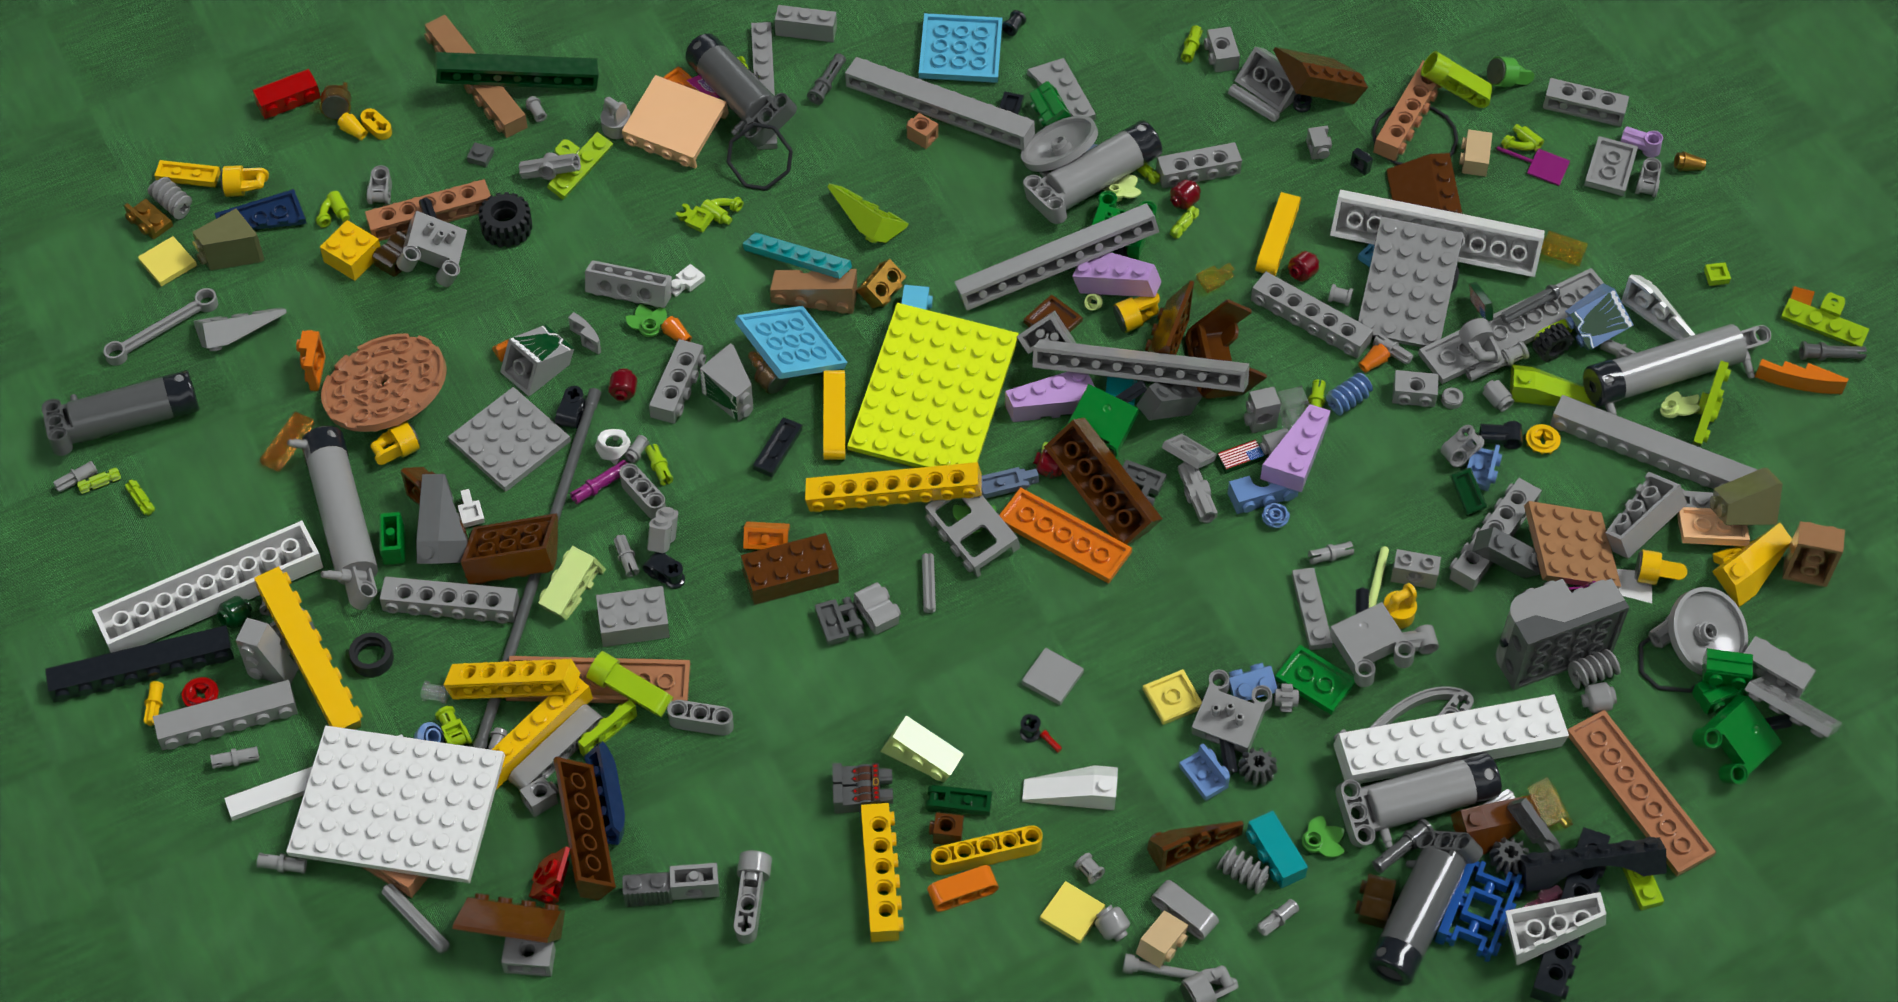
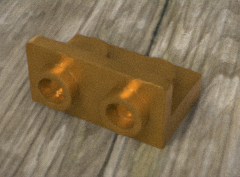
M144 199L134 207L128 203L124 205L126 219L131 224L135 223L142 234L149 235L153 240L173 227L172 221L147 199Z

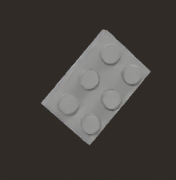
M1598 136L1584 186L1624 196L1638 146Z

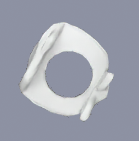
M608 429L599 434L595 447L602 459L610 460L616 465L620 457L630 447L631 441L625 431ZM612 436L615 441L619 440V438L623 441L620 447L607 446L605 442Z

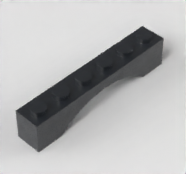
M1647 837L1642 840H1624L1619 843H1601L1596 846H1578L1573 849H1554L1550 852H1531L1527 855H1520L1521 875H1523L1521 881L1527 892L1550 889L1568 875L1596 866L1622 867L1642 876L1667 873L1666 848L1660 837Z

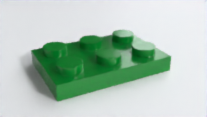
M1302 645L1296 648L1275 675L1276 682L1292 684L1293 690L1299 691V696L1330 715L1335 712L1356 684L1353 676Z

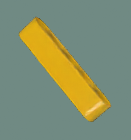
M1284 192L1280 193L1255 267L1256 272H1268L1276 276L1300 206L1301 197Z
M824 370V460H845V370Z
M1031 825L938 846L931 853V869L937 875H947L983 865H991L1034 855L1042 848V831L1037 826ZM1029 838H1034V839H1036L1037 841H1035V842H1030V841H1028L1027 839H1029ZM1011 843V844H1013L1014 846H1013V847H1006L1005 844ZM988 848V849H990V850H992V851H990V852H983L982 849ZM960 854H968L969 856L966 857V858H963V857H960L959 855H960ZM944 859L946 862L939 863L936 860Z

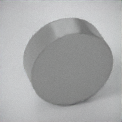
M1447 388L1442 393L1441 402L1446 408L1457 409L1462 405L1464 396L1457 388Z

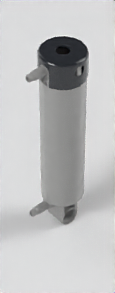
M1729 324L1614 360L1587 366L1584 370V389L1592 404L1597 407L1605 406L1607 412L1616 415L1614 402L1715 371L1720 361L1728 362V366L1742 362L1748 378L1751 379L1755 377L1748 350L1769 342L1771 331L1764 325L1740 331L1737 326ZM1756 333L1759 335L1760 340L1757 339Z
M321 426L308 431L302 437V440L289 439L287 445L294 448H302L332 558L335 571H322L321 577L337 580L345 585L350 604L356 609L364 610L377 594L374 577L377 575L378 567L348 459L349 454L343 432L337 427Z

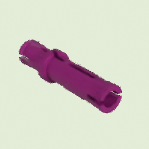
M622 460L592 480H586L584 485L570 492L573 502L575 501V504H579L591 495H597L599 490L620 478V469L625 465L626 461Z

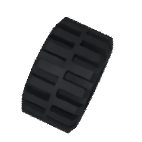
M504 192V194L496 193V196L493 197L491 195L488 197V201L484 200L479 208L478 215L481 232L484 239L490 241L491 245L497 244L500 248L503 246L510 248L511 245H520L519 242L526 241V237L531 235L533 225L530 207L522 196L518 197L515 193L511 195L509 192ZM506 218H510V219H511V220H509V221H504V222L500 221V220L506 219Z

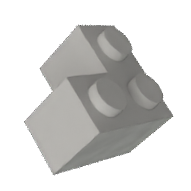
M1053 311L1017 336L1028 354L1033 351V347L1039 339L1076 343L1056 311Z

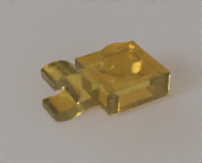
M1230 263L1220 269L1212 266L1197 273L1196 279L1204 290L1209 293L1225 285V280L1233 278L1232 271H1234V268Z

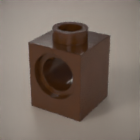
M936 812L935 821H930L929 835H933V844L947 845L962 841L964 815ZM947 827V828H950L951 830H950V831H943V830H941V829Z

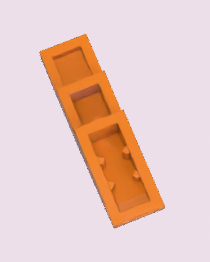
M1764 359L1761 360L1755 375L1756 378L1776 385L1827 394H1842L1849 380L1810 363L1807 364L1805 369L1787 361L1784 362L1783 366H1779Z

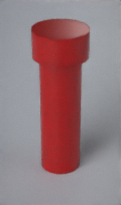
M1047 730L1040 734V737L1057 753L1062 750V747L1049 735Z

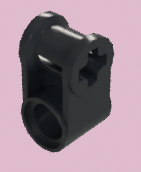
M570 386L565 390L556 412V425L578 428L585 404L584 394L580 387Z
M654 552L642 566L644 572L649 577L660 581L671 589L681 588L685 583L682 564L669 557L666 553Z

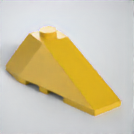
M1779 522L1712 571L1738 607L1758 593L1789 547L1792 538Z

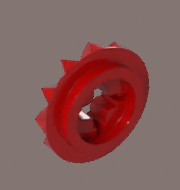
M206 677L195 678L184 686L182 699L188 707L218 699L219 689L212 679ZM196 690L204 693L205 698L198 697Z

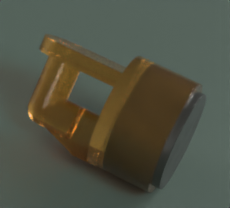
M343 82V85H328L321 93L320 109L327 118L339 120L344 113H350L352 97L348 91V82Z
M751 351L748 354L751 364L757 369L754 379L766 393H776L786 386L790 378L779 379L759 352Z

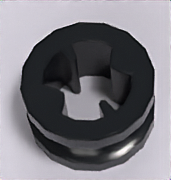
M1296 94L1293 108L1301 113L1309 111L1312 102L1311 96Z

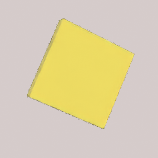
M174 236L138 256L139 262L161 287L197 266L196 261Z
M1183 669L1143 685V691L1163 725L1199 711L1202 704L1199 695Z
M1065 881L1041 914L1040 921L1080 944L1097 919L1096 914L1105 909V904Z

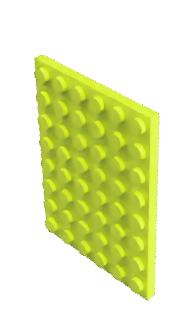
M897 303L847 449L916 468L978 462L1019 333Z

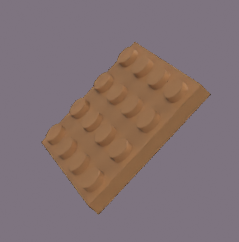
M1528 501L1524 505L1542 580L1557 581L1563 579L1566 584L1585 586L1592 581H1606L1612 578L1617 588L1621 587L1611 546L1605 533L1606 527L1601 512Z

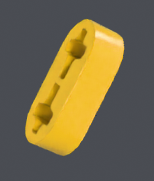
M369 108L361 112L362 125L379 140H386L391 137V124L378 111Z

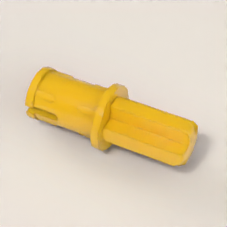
M158 681L150 682L148 698L144 701L146 709L143 722L148 726L154 725L153 716L159 715V710L163 706L161 699L164 684Z

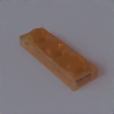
M294 412L261 456V464L280 472L297 449L288 446L287 441L289 439L302 440V437L314 426V420Z

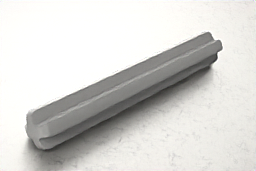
M390 883L383 887L382 894L438 953L448 949L449 942L393 884Z

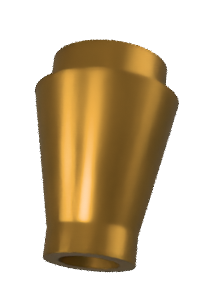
M1684 151L1678 152L1674 159V168L1679 171H1703L1706 167V159Z

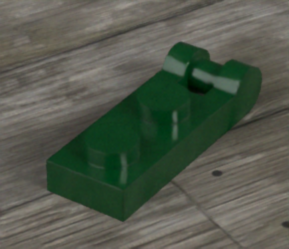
M930 785L928 787L927 794L929 800L926 801L925 806L927 811H947L990 816L992 791ZM938 797H945V801L938 800Z

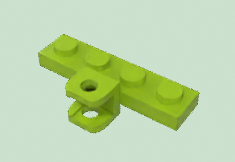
M596 132L581 149L571 141L563 139L555 148V153L558 156L572 153L578 154L581 168L579 171L557 174L548 184L547 188L564 200L612 148L613 143L599 132Z
M1831 292L1825 296L1820 309L1789 298L1781 316V319L1850 346L1862 347L1869 332V328L1840 318L1845 305V298Z
M1720 361L1709 394L1702 392L1698 403L1700 410L1695 413L1702 416L1692 443L1693 445L1701 447L1702 442L1707 443L1711 430H1707L1709 422L1714 423V420L1718 417L1724 399L1722 398L1724 390L1721 389L1723 381H1728L1731 372L1730 369H1727L1728 362Z

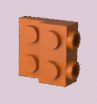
M312 330L302 331L301 338L297 339L296 350L300 352L301 368L305 370V382H308L310 391H319L326 358L319 331Z

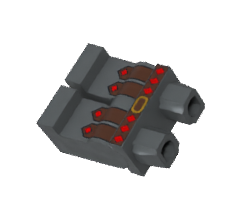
M832 763L835 814L861 812V805L893 804V788L880 789L882 784H893L892 769H879V763H872V765L861 764L858 766H842V763Z

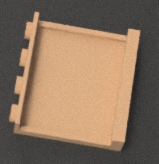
M655 75L622 129L624 142L633 147H640L648 153L661 155L666 160H674L685 167L696 169V158L720 117L725 119L729 113L727 102Z

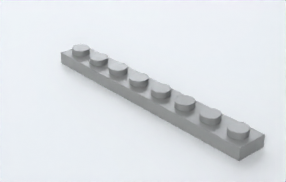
M771 22L751 23L754 75L775 96ZM776 133L763 146L757 147V150L777 149Z

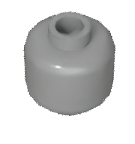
M1606 682L1588 685L1585 688V694H1581L1583 707H1588L1592 714L1603 710L1610 711L1613 709V705L1617 703L1614 687H1610Z
M1110 905L1096 914L1095 926L1105 940L1114 938L1117 942L1128 934L1126 929L1130 926V921L1120 907Z

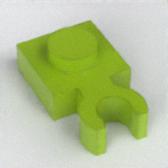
M685 203L682 204L685 212H676L679 220L685 221L687 226L702 233L714 218L712 212L698 206L691 210L690 206Z

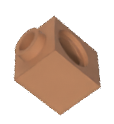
M921 113L911 118L906 125L907 138L925 149L938 138V123Z

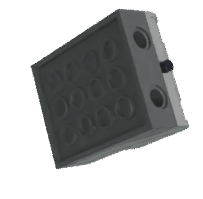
M1612 578L1606 581L1594 582L1589 587L1584 589L1578 588L1572 593L1563 579L1549 581L1535 589L1529 588L1515 597L1511 603L1496 652L1497 663L1512 689L1516 690L1567 671L1569 663L1572 661H1577L1588 655L1593 656L1594 653H1601L1604 649H1608L1613 653L1630 607Z

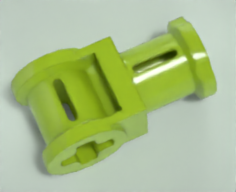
M444 706L435 713L436 719L442 724L441 729L446 743L455 745L472 744L468 730L463 725L461 719L456 718L453 706Z

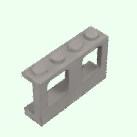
M983 495L970 499L962 498L971 509V513L950 527L943 523L936 514V511L951 500H934L926 505L927 515L925 518L931 527H937L940 538L944 542L948 541L951 544L950 549L956 557L960 556L964 560L962 563L969 573L973 571L977 577L981 575L980 568L1009 548L1013 553L1020 549L1018 537ZM985 527L997 542L977 557H972L962 546L961 541L979 528Z

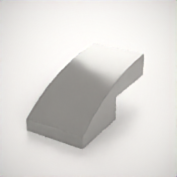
M573 312L568 317L570 330L581 336L582 346L599 355L601 353L600 340L595 330L586 320Z

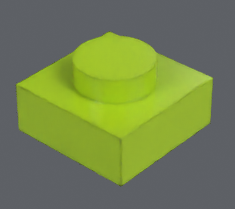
M1725 262L1705 265L1704 272L1709 286L1730 283L1731 277Z

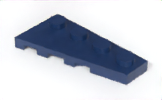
M294 189L214 213L217 219L237 209L253 230L307 224Z

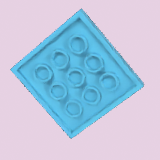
M924 13L919 78L998 83L1002 18Z
M803 306L737 315L734 321L779 379L824 372V370L845 369L848 363Z

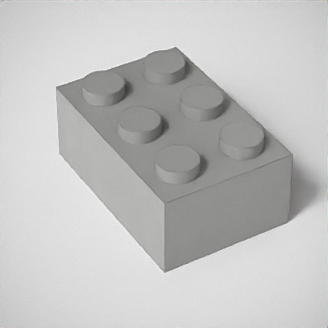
M663 586L596 595L603 647L670 638Z

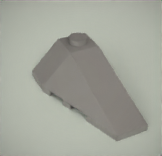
M285 308L254 311L251 315L239 313L232 315L231 318L217 316L194 320L193 322L202 347L209 348V351L221 350L223 345H228L287 312Z

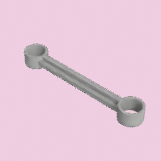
M210 288L201 289L196 293L193 302L122 343L119 341L108 343L104 347V355L107 362L114 366L121 365L127 360V353L199 311H214L218 306L215 291ZM204 298H213L208 303H201V300ZM113 351H122L118 356H109Z

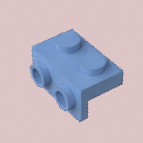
M1496 445L1494 451L1481 448L1469 459L1467 468L1471 467L1479 488L1489 491L1490 483L1495 484L1498 471H1495L1494 468L1495 466H1500L1502 454L1498 453L1500 445Z
M1263 663L1251 665V670L1243 672L1242 669L1229 672L1231 695L1240 699L1252 700V691L1259 685L1269 687L1272 693H1275V689H1278L1272 667L1264 666Z
M1205 744L1199 746L1197 753L1179 763V768L1205 801L1228 788L1230 780L1229 771L1225 766L1219 764L1213 750L1208 749Z

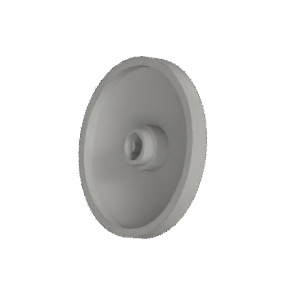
M1073 116L1056 121L1033 136L1025 150L1021 152L1022 161L1026 168L1036 172L1062 167L1083 155L1094 144L1098 136V128L1093 119L1087 116Z
M1699 587L1685 592L1674 603L1668 622L1670 640L1679 659L1695 673L1702 675V660L1707 648L1744 653L1747 649L1748 630L1744 616L1737 604L1722 591L1710 587Z

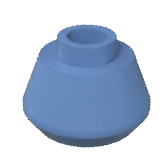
M433 722L422 724L414 734V739L444 742L441 728Z

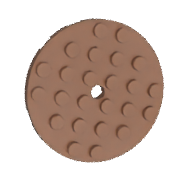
M406 333L382 336L358 346V351L350 356L345 355L334 365V372L331 376L327 375L323 383L321 400L329 418L342 428L360 432H377L382 429L399 426L421 412L437 396L445 381L446 362L439 347H436L426 337L420 335L418 337H409Z

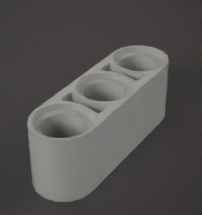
M625 464L621 467L620 479L622 488L649 518H655L657 510L666 507L664 495L636 465Z
M674 700L667 707L669 723L676 729L721 736L730 734L734 729L733 714L727 707L684 700ZM682 713V715L675 716L674 714ZM699 716L705 717L703 719H697V717ZM720 720H727L724 723L719 722Z
M1166 880L1151 896V900L1162 912L1165 910L1188 924L1187 931L1200 940H1204L1219 923V919L1211 910L1171 880Z

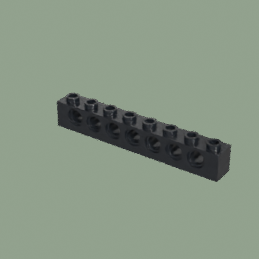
M1583 827L1576 847L1609 843L1611 836ZM1606 866L1586 868L1568 875L1560 900L1576 897L1575 894L1583 896L1598 893L1600 885L1596 884L1597 879L1603 878ZM1581 875H1586L1590 879H1585ZM1585 935L1543 953L1530 998L1542 1002L1566 1000L1570 986L1565 984L1567 978L1572 979L1576 966L1572 965L1573 958L1578 959L1582 945L1578 944L1579 938L1584 939ZM1556 955H1562L1565 959H1559ZM1549 975H1555L1559 980H1554Z

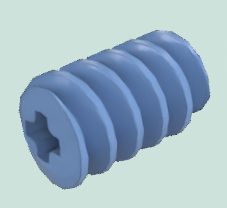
M1356 373L1354 377H1350L1341 385L1330 390L1326 395V400L1333 412L1341 416L1343 411L1347 412L1350 410V407H1355L1356 402L1361 403L1363 399H1367L1369 392L1373 391V386L1364 374Z

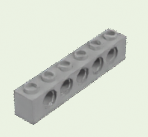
M1265 272L1252 288L1251 301L1270 310L1277 316H1281L1290 321L1291 324L1301 327L1311 335L1321 338L1329 345L1341 349L1348 355L1358 359L1371 343L1373 329L1268 272Z
M1518 478L1515 484L1511 483L1505 491L1506 496L1503 499L1499 498L1494 506L1495 511L1492 514L1488 513L1485 517L1483 527L1481 529L1478 527L1475 530L1471 543L1464 545L1460 558H1455L1449 567L1452 570L1449 579L1473 592L1493 564L1490 560L1472 551L1477 532L1495 527L1513 537L1527 518L1524 505L1528 501L1538 502L1542 490L1521 478Z
M396 577L384 578L380 595L382 610L389 613L401 612L411 615L423 614L433 617L466 618L481 622L488 620L497 621L502 624L514 623L520 601L516 588Z

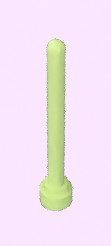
M1386 546L1380 549L1369 594V608L1377 603L1389 549Z

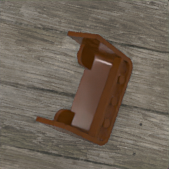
M1227 299L1192 325L1185 336L1189 357L1232 361L1229 345L1238 338L1239 329L1237 324L1252 313L1251 309ZM1249 367L1248 385L1244 392L1197 387V390L1206 399L1241 396L1266 379L1267 375Z

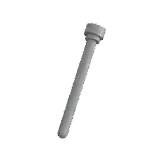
M1127 953L1125 954L1123 965L1124 973L1132 974V972L1140 970L1183 979L1199 972L1166 965L1158 968L1150 962L1139 961L1140 958ZM1231 977L1233 982L1238 983L1237 979ZM1220 979L1211 982V984L1222 985Z

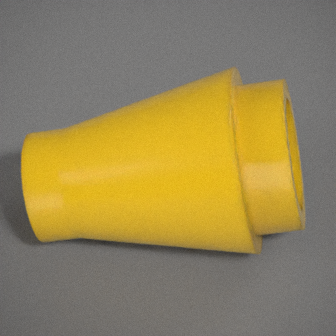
M348 112L344 113L337 122L340 130L359 140H363L368 134V131L357 118Z

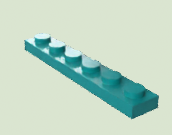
M756 232L743 243L745 251L838 279L852 268L851 260Z

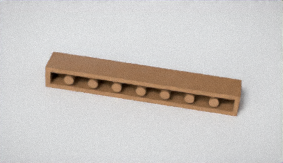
M446 15L425 24L426 33L424 37L428 44L434 46L435 52L476 54ZM464 85L466 92L474 96L477 106H482L486 117L489 120H493L499 133L502 132L506 138L528 128L525 113L503 86Z

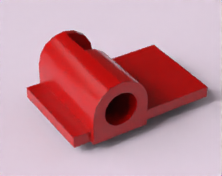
M566 846L558 852L550 854L539 863L532 878L533 885L529 895L530 898H535L549 904H555L559 901L560 891L569 867V861L567 860L570 851L569 847Z

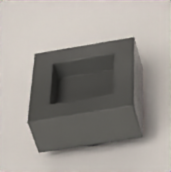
M475 142L467 156V161L487 167L494 154V148Z

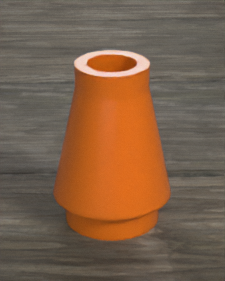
M670 316L661 325L663 333L677 342L679 339L688 342L692 339V336L689 335L678 318Z
M1383 344L1374 345L1358 365L1363 372L1367 373L1371 369L1388 362L1390 352Z

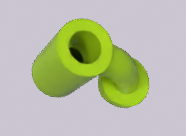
M1516 124L1513 127V131L1517 133V138L1522 142L1515 141V137L1510 135L1505 136L1501 142L1504 149L1513 148L1524 151H1537L1544 144V139L1528 127H1521Z
M332 191L327 195V199L322 203L320 213L315 221L322 228L331 224V216L327 212L330 207H332L335 215L341 218L342 221L345 222L350 219V210L339 191Z
M735 197L734 199L716 198L711 201L706 199L700 208L712 212L713 220L722 224L724 222L729 225L732 222V218L720 206H730V210L739 212L744 202L740 197Z

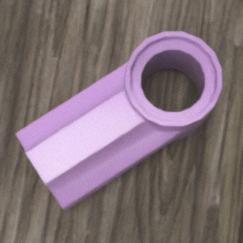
M1628 126L1625 128L1621 142L1638 146V149L1642 150L1643 154L1647 157H1656L1660 154L1663 136L1660 132L1649 131L1646 133Z

